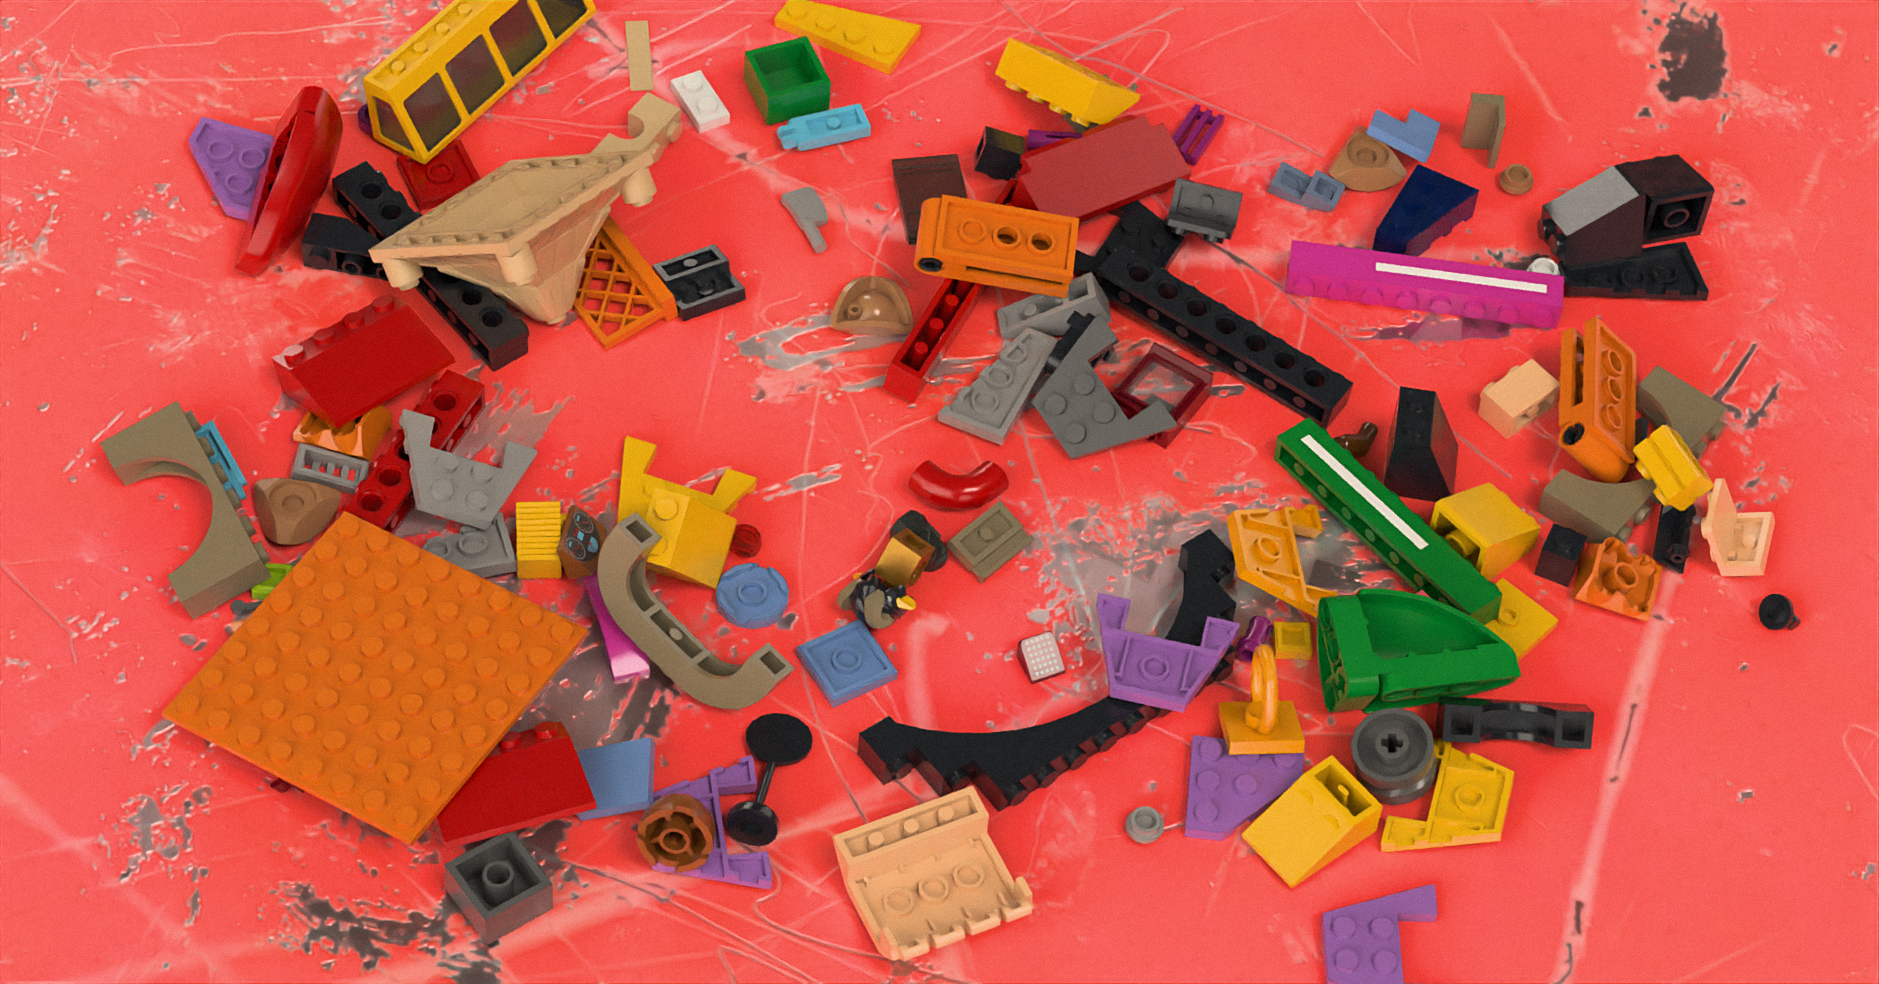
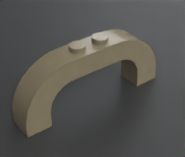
M636 512L616 524L605 539L598 558L597 574L600 592L610 615L617 625L640 650L645 652L662 669L666 676L670 677L681 689L698 701L722 709H739L751 706L768 695L789 677L795 668L769 642L752 654L742 665L726 663L713 655L658 601L650 590L645 573L646 561L662 537Z

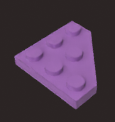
M202 116L188 140L189 149L225 214L247 221L259 174L267 162L273 136Z
M1193 735L1190 751L1184 837L1223 841L1232 835L1234 829L1247 820L1251 822L1260 816L1303 775L1304 753L1229 755L1224 738Z

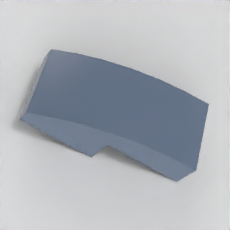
M1282 161L1267 192L1300 206L1333 212L1346 185L1317 169L1311 177Z

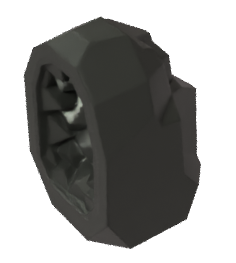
M910 510L898 518L890 529V540L892 536L908 528L936 548L924 572H934L945 566L948 559V549L941 540V534L927 521L926 517L918 511Z

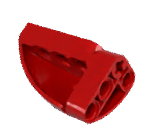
M306 86L302 88L276 124L267 162L259 174L235 264V269L251 275H260L272 266L298 237L325 192L335 166L342 139L343 122L335 101L321 87Z

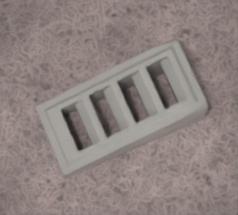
M300 442L293 459L289 479L318 483L339 490L342 493L354 494L359 482L363 479L366 480L370 462ZM304 465H311V469L305 468ZM319 467H326L325 473L319 472ZM334 468L341 469L339 477L333 475ZM349 470L356 471L354 481L347 479Z

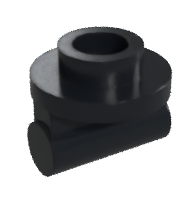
M1770 594L1762 600L1759 607V617L1767 628L1781 630L1787 627L1789 630H1793L1800 625L1801 620L1795 615L1793 605L1785 595Z

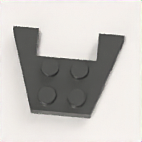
M1101 314L1093 319L1032 400V403L1072 460L1116 448L1118 445L1135 440L1140 441L1150 438L1149 436L1161 432L1173 431L1179 427L1160 399L1133 418L1128 419L1094 371L1090 362L1120 342Z

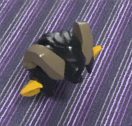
M874 568L867 572L855 573L853 575L855 580L841 590L836 602L841 610L851 609L858 619H861L872 628L884 629L892 625L896 619H900L905 615L906 611L916 608V602L913 597L906 595V587L900 585L897 588H887L885 584L881 583L880 578L875 577Z

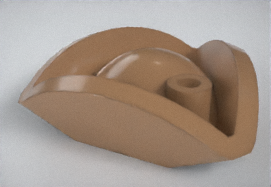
M1357 126L1332 160L1328 169L1330 175L1337 181L1345 184L1346 187L1363 192L1387 189L1403 180L1408 172L1394 152L1385 143L1367 135L1366 126Z
M860 276L849 282L839 295L831 317V325L834 329L856 335L892 336L909 333L914 328L911 307L903 290L893 280L881 276Z
M286 478L260 479L255 483V502L261 527L266 536L278 544L296 545L316 537L332 520L341 499L339 490L313 482Z

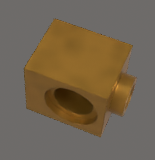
M906 528L892 536L874 568L875 574L880 576L883 583L890 588H897L903 585L908 589L917 583L936 548Z

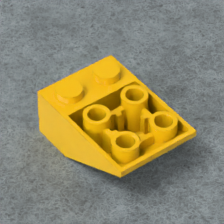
M1331 755L1304 773L1242 833V837L1293 888L1377 830L1383 806Z

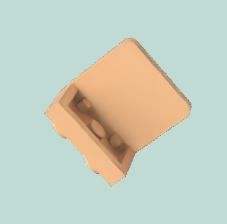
M1716 478L1713 490L1708 492L1707 503L1709 509L1707 517H1703L1701 522L1702 536L1704 539H1708L1710 545L1711 560L1717 563L1721 576L1764 575L1775 525L1773 513H1737L1725 479Z

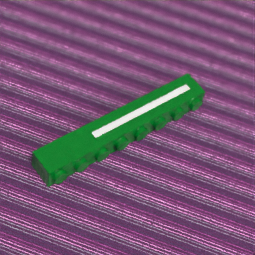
M1308 417L1277 436L1274 460L1416 592L1423 590L1431 599L1447 604L1471 616L1483 625L1498 617L1503 595L1498 587L1481 575L1468 559L1458 554L1444 537L1435 533L1420 515L1412 512L1396 493L1389 491L1372 471L1366 470L1354 459L1349 450L1342 448L1331 438L1325 428L1319 427Z

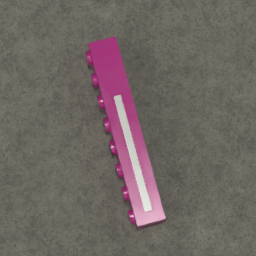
M1292 240L1287 264L1285 293L1557 329L1563 309L1564 276Z

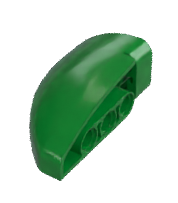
M1368 588L1361 589L1356 594L1323 597L1319 601L1317 615L1318 669L1324 703L1330 713L1362 710L1364 714L1369 715L1378 710L1388 708L1407 709L1438 703L1439 696L1466 697L1502 688L1514 683L1521 676L1516 654L1509 644L1471 616L1429 597L1405 591Z

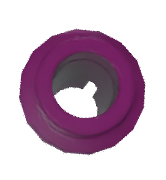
M1254 616L1250 619L1245 636L1238 641L1236 646L1238 656L1243 661L1252 663L1256 647L1266 643L1269 633L1273 628V625H1269V619L1263 616Z

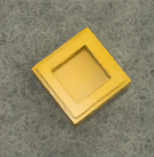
M1273 622L1272 634L1275 659L1311 660L1313 650L1310 622Z

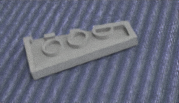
M1027 327L1000 353V357L991 366L987 365L979 373L977 380L969 387L966 385L957 394V399L949 406L946 404L939 411L938 421L1003 446L1044 374L1045 363L1059 343V339Z

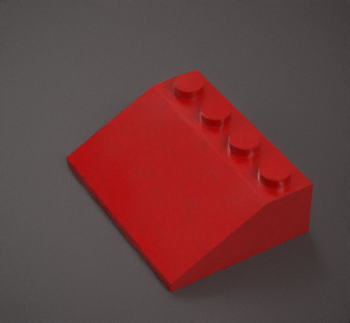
M391 294L375 298L370 305L359 311L346 314L341 321L328 328L317 330L310 338L299 344L286 347L281 354L272 358L283 394L336 429L456 362L453 354L411 307Z
M546 721L525 731H508L433 820V824L446 849L593 810L597 806L570 735L561 721Z

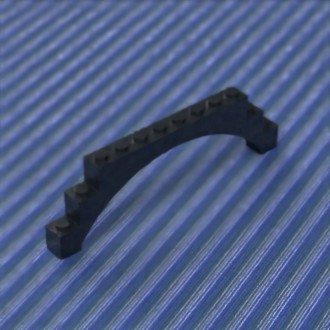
M1211 529L1204 531L1181 545L1178 567L1184 573L1183 599L1175 621L1165 637L1167 640L1200 646L1207 616L1234 622L1237 603L1223 588L1234 578L1235 559L1231 550ZM1232 645L1195 697L1208 685L1215 681L1222 682L1232 673L1236 649ZM1109 694L1102 700L1074 714L1045 724L1018 730L990 733H954L928 730L896 723L888 716L859 733L857 755L883 785L894 779L906 777L913 768L919 772L939 797L965 789L970 781H972L996 810L1000 812L1010 805L1016 806L1020 804L1031 792L1040 787L1046 788L1050 786L1059 775L1069 769L1076 770L1080 768L1089 757L1099 751H1108L1115 745L1117 740L1127 734L1133 735L1138 733L1147 722L1157 716L1164 717L1172 710L1113 698Z

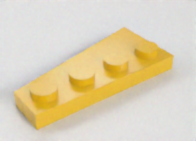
M788 0L775 16V27L799 37L807 36L809 41L888 75L893 72L921 34V25L808 0Z

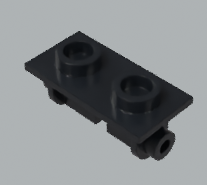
M1693 503L1684 511H1679L1671 505L1665 507L1662 504L1652 558L1682 575L1686 558L1690 554L1688 544L1692 520L1697 513V508Z

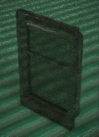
M958 154L891 159L893 182L905 237L908 244L913 245L917 243L921 208L925 200L942 198V194L968 199Z

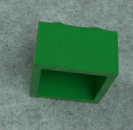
M807 36L744 52V81L766 125L829 110L831 81Z

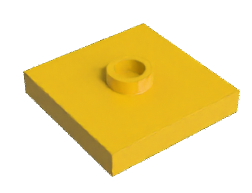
M1502 577L1495 584L1503 594L1498 617L1484 626L1510 645L1519 662L1557 627L1559 620Z

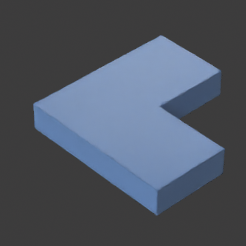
M1412 108L1405 122L1376 109L1371 117L1366 134L1422 163H1426L1431 154L1441 123Z

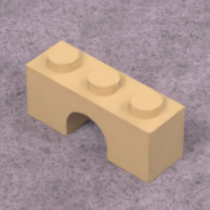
M647 92L628 112V135L633 137V139H622L608 133L590 154L649 149L654 163H656L660 159L663 150L670 142H675L682 132L681 108Z

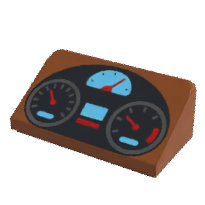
M571 505L556 551L569 579L594 575L600 550L607 533L606 528L577 505Z

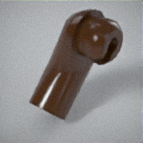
M1365 422L1362 424L1358 434H1344L1342 437H1335L1334 440L1342 448L1349 450L1353 457H1362L1368 453L1378 433V428L1373 423Z

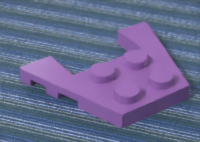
M1098 592L1096 609L1110 697L1184 713L1236 639L1240 623L1207 616L1200 646L1125 631L1131 599Z
M753 755L740 758L738 764L724 769L720 766L709 771L708 776L689 782L687 779L653 793V802L664 795L674 793L687 794L700 800L709 809L715 822V840L706 863L695 870L678 873L674 872L675 867L665 866L657 862L656 866L652 865V870L762 889H772L773 880L768 851L735 855L727 854L719 796L757 792Z
M1426 885L1324 912L1321 919L1326 984H1410L1403 981L1398 921L1435 922L1438 915L1435 885Z

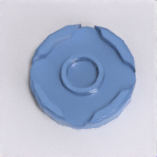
M758 563L736 565L726 571L720 578V583L716 589V604L719 613L731 624L746 629L764 628L780 620L787 610L789 589L786 580L777 570L769 566L766 569L758 567Z

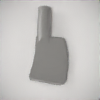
M803 187L782 194L781 203L791 213L800 229L804 230L816 253L824 252L827 249V244L818 227L827 224L828 215L816 191L811 187Z

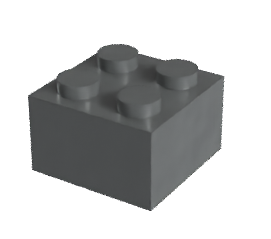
M514 831L497 835L444 864L446 891L486 945L553 909V884Z

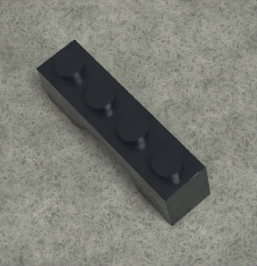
M1439 696L1436 733L1442 741L1480 743L1491 739H1514L1538 742L1552 747L1591 749L1594 712L1586 704Z

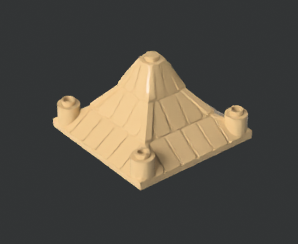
M649 149L513 159L368 251L373 263H382L391 287H399L401 291L411 289L420 283L419 278L424 274L421 266L437 267L438 271L491 289L498 297H501L508 304L536 321H546L547 324H555L565 319L566 312L573 306L586 260L585 254L610 213V205L620 195H622L626 204L632 203L634 207L646 205L653 200L652 196L657 192V188L649 167L654 163Z

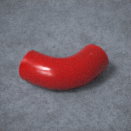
M927 460L916 468L908 483V488L923 500L939 508L955 511L979 508L996 499L1009 487L1006 473L998 464L992 461L983 462L969 474L954 475Z

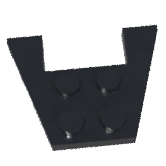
M1137 200L1107 212L1119 217L1120 220L1095 257L1076 250L1073 273L1080 277L1092 272L1093 276L1096 277L1098 268L1120 244L1131 251L1137 252L1156 266L1167 270L1181 250L1184 237L1181 234L1171 232V226L1165 225L1161 218Z

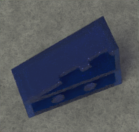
M1418 164L1377 227L1372 251L1420 256L1430 248L1432 242L1441 236L1446 237L1458 223L1463 220L1466 222L1473 217L1479 190Z

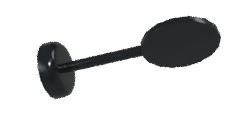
M781 713L761 715L753 720L746 730V745L750 753L760 761L767 763L756 800L739 802L728 813L726 819L727 830L739 842L747 845L763 846L770 844L777 837L780 828L779 818L764 803L776 765L787 766L796 764L806 758L812 749L813 736L808 726L800 719Z

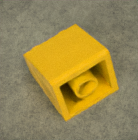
M1490 482L1437 501L1429 525L1435 533L1444 537L1458 554L1468 559L1474 568L1488 581L1533 550L1541 528L1531 515L1523 512L1510 500L1507 494L1499 491Z
M655 487L645 521L662 539L649 554L645 569L716 590L738 520L690 496Z

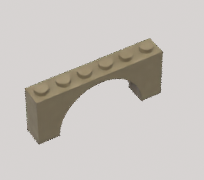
M1657 365L1638 386L1636 410L1656 430L1660 426L1667 424L1677 431L1698 462L1706 453L1709 446L1708 443L1711 440L1717 442L1724 433L1727 424L1723 421L1728 408ZM1562 469L1543 489L1537 512L1560 526L1571 528L1578 533L1586 535V543L1601 544L1608 537H1615L1625 545L1630 539L1635 525L1642 526L1652 512L1651 507L1655 503L1659 505L1662 503L1653 492L1657 486L1652 479L1648 481L1642 478L1626 483H1603L1579 477Z
M175 401L100 442L112 468L125 487L150 477L174 475L193 479L210 489L213 513L208 532L196 552L178 569L167 575L181 604L191 618L195 620L272 577L265 564L271 561L261 541L254 543L251 536L257 534L247 514L241 517L237 510L242 508L243 505L233 488L226 490L223 483L229 481L219 461L214 464L212 463L210 457L215 455V452L205 435L199 438L196 431L202 429L193 411L185 412L179 402Z

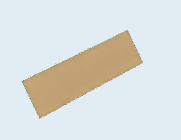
M648 20L625 21L631 91L654 90Z

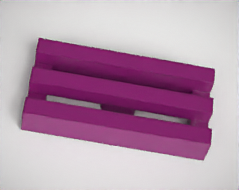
M1194 104L1172 137L1178 148L1196 119L1199 120L1179 149L1185 162L1196 166L1224 124L1225 118L1221 114H1218L1217 117L1212 116L1213 111L1210 109H1206L1205 112L1200 111L1201 106L1198 104ZM1205 125H1211L1191 155L1187 154Z

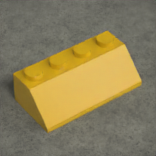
M1009 37L995 75L1007 80L1005 83L1006 87L1021 93L1026 90L1028 91L1026 97L1042 104L1048 101L1050 102L1049 109L1063 115H1067L1069 112L1072 114V121L1089 127L1091 122L1100 125L1110 122L1138 102L1141 94L1053 50Z

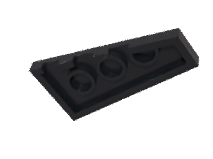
M1685 241L1642 248V255L1571 266H1565L1559 261L1557 265L1560 276H1564V289L1567 295L1707 301L1709 290Z

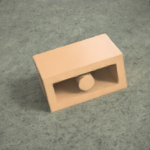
M1530 359L1521 366H1514L1503 379L1497 383H1489L1482 390L1477 414L1503 437L1509 439L1555 407L1560 392V383L1538 363Z

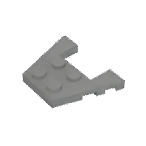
M403 409L399 418V425L404 430L405 440L403 444L405 453L409 454L411 464L409 474L416 509L487 531L514 488L522 479L524 473L533 463L538 450L506 441L502 450L500 467L497 468L483 462L430 447L435 418Z

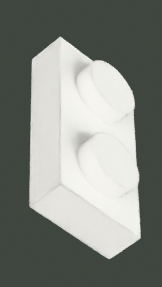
M701 70L670 80L672 93L699 133L730 123V113Z

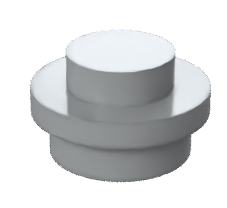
M1148 806L1139 807L1127 817L1126 831L1133 840L1139 843L1155 842L1163 833V819L1154 808Z

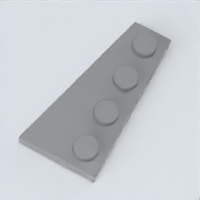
M502 512L497 514L487 531L470 525H464L460 527V533L444 539L440 535L426 540V544L423 547H420L482 578L517 571V560Z

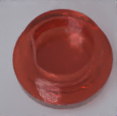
M749 524L737 525L729 550L743 558H752L758 555L762 547L760 532Z

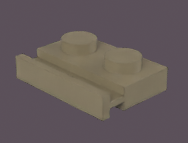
M999 500L950 539L946 547L969 572H974L979 578L977 581L982 584L1027 548L1035 538L1032 535L1028 536L1023 530L1024 526Z

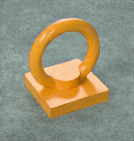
M1261 644L1256 647L1252 657L1251 701L1219 702L1218 716L1229 755L1304 753L1305 739L1293 700L1278 701V677L1274 653L1270 646Z

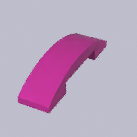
M597 564L594 575L581 577L585 593L589 594L603 637L604 652L613 680L617 681L649 674L650 667L647 654L640 650L617 625L603 601L598 583Z

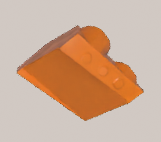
M379 405L336 429L308 410L294 431L293 440L372 462V454L388 430L392 431V412Z
M1608 537L1601 544L1589 543L1581 555L1575 585L1569 597L1648 622L1651 617L1663 566L1657 565L1654 559L1646 554H1638L1637 556L1628 554L1624 543L1615 537Z

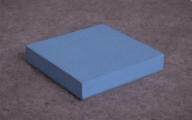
M861 619L796 648V655L833 708L892 682L898 676V671Z
M651 737L580 750L579 760L597 806L596 809L576 814L581 821L644 810L653 802L655 743Z

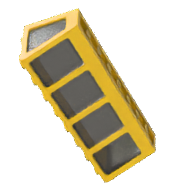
M453 0L363 78L374 139L424 165L427 164L596 14V7L593 1Z

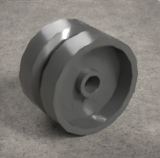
M1388 708L1370 714L1356 727L1351 741L1356 778L1378 802L1390 805L1411 803L1422 797L1434 784L1438 770L1432 731L1423 718L1409 710Z

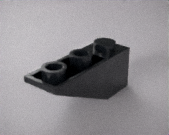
M312 213L302 240L304 266L389 281L382 263H373L368 251L382 241L347 218Z

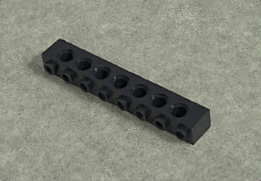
M367 161L332 178L333 198L337 206L353 223L380 241L385 240L423 216L420 212H415L408 205L404 195L400 191H395L388 184L384 174L380 170L376 171ZM421 266L424 274L419 278L420 283L414 288L493 372L528 353V337L530 335L528 327L522 319H516L501 297H495L486 287L438 271L437 267Z
M1120 244L1098 268L1096 280L1108 300L1306 419L1310 417L1318 426L1327 429L1347 405L1353 382L1346 379L1342 374L1334 372L1319 363L1312 356L1306 355L1287 344L1283 339L1262 329L1253 321L1247 320L1230 310L1223 303H1219L1203 294L1196 287L1188 285L1173 276L1166 269L1160 268L1146 260L1137 252L1131 251Z

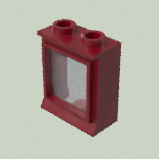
M1154 342L1149 352L1114 393L1111 392L1110 394L1128 419L1133 418L1160 399L1179 427L1173 431H1165L1149 436L1150 438L1145 440L1166 449L1210 397L1214 374Z

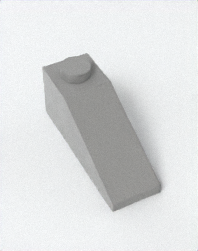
M1089 272L1071 280L1066 299L1035 294L998 309L1000 333L1003 339L1016 338L1029 327L1050 336L1064 335L1071 326L1067 323V320L1074 310L1083 316H1086L1087 313L1095 317L1101 314L1108 324L1112 322L1108 299L1092 272Z

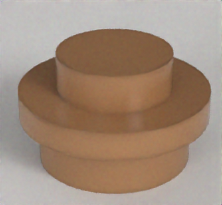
M1511 164L1501 173L1500 185L1505 191L1515 195H1522L1532 189L1534 179L1531 170L1527 166Z

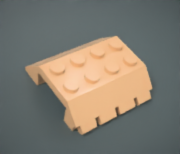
M973 786L833 836V844L846 890L878 952L892 961L897 959L909 960L930 952L929 947L938 949L965 939L966 933L973 936L1000 926L1001 920L1008 923L1032 914V909L1034 908L1032 902L1033 894L1023 876L1016 878L1014 882L987 833L989 814Z

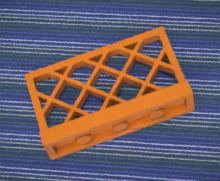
M608 214L595 237L596 243L594 248H589L585 254L586 257H591L589 267L583 269L582 277H585L582 288H578L572 306L606 351L661 318L669 322L679 316L674 295ZM598 258L612 259L614 261L612 271L595 269ZM592 278L608 279L606 291L589 289ZM615 282H630L632 284L630 294L613 292ZM586 298L602 299L601 310H586L584 308ZM610 301L627 302L624 314L607 312ZM634 303L649 305L652 309L643 316L631 315ZM604 321L621 323L620 329L609 336H606L602 331Z

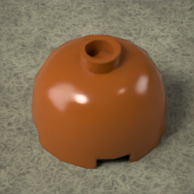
M680 793L664 795L652 802L640 819L636 842L641 854L652 865L656 866L657 862L665 866L675 867L674 872L678 873L692 871L706 863L713 849L715 822L709 809L700 800Z

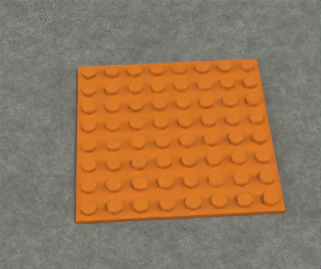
M344 511L164 709L162 715L169 721L413 846L589 635V629Z

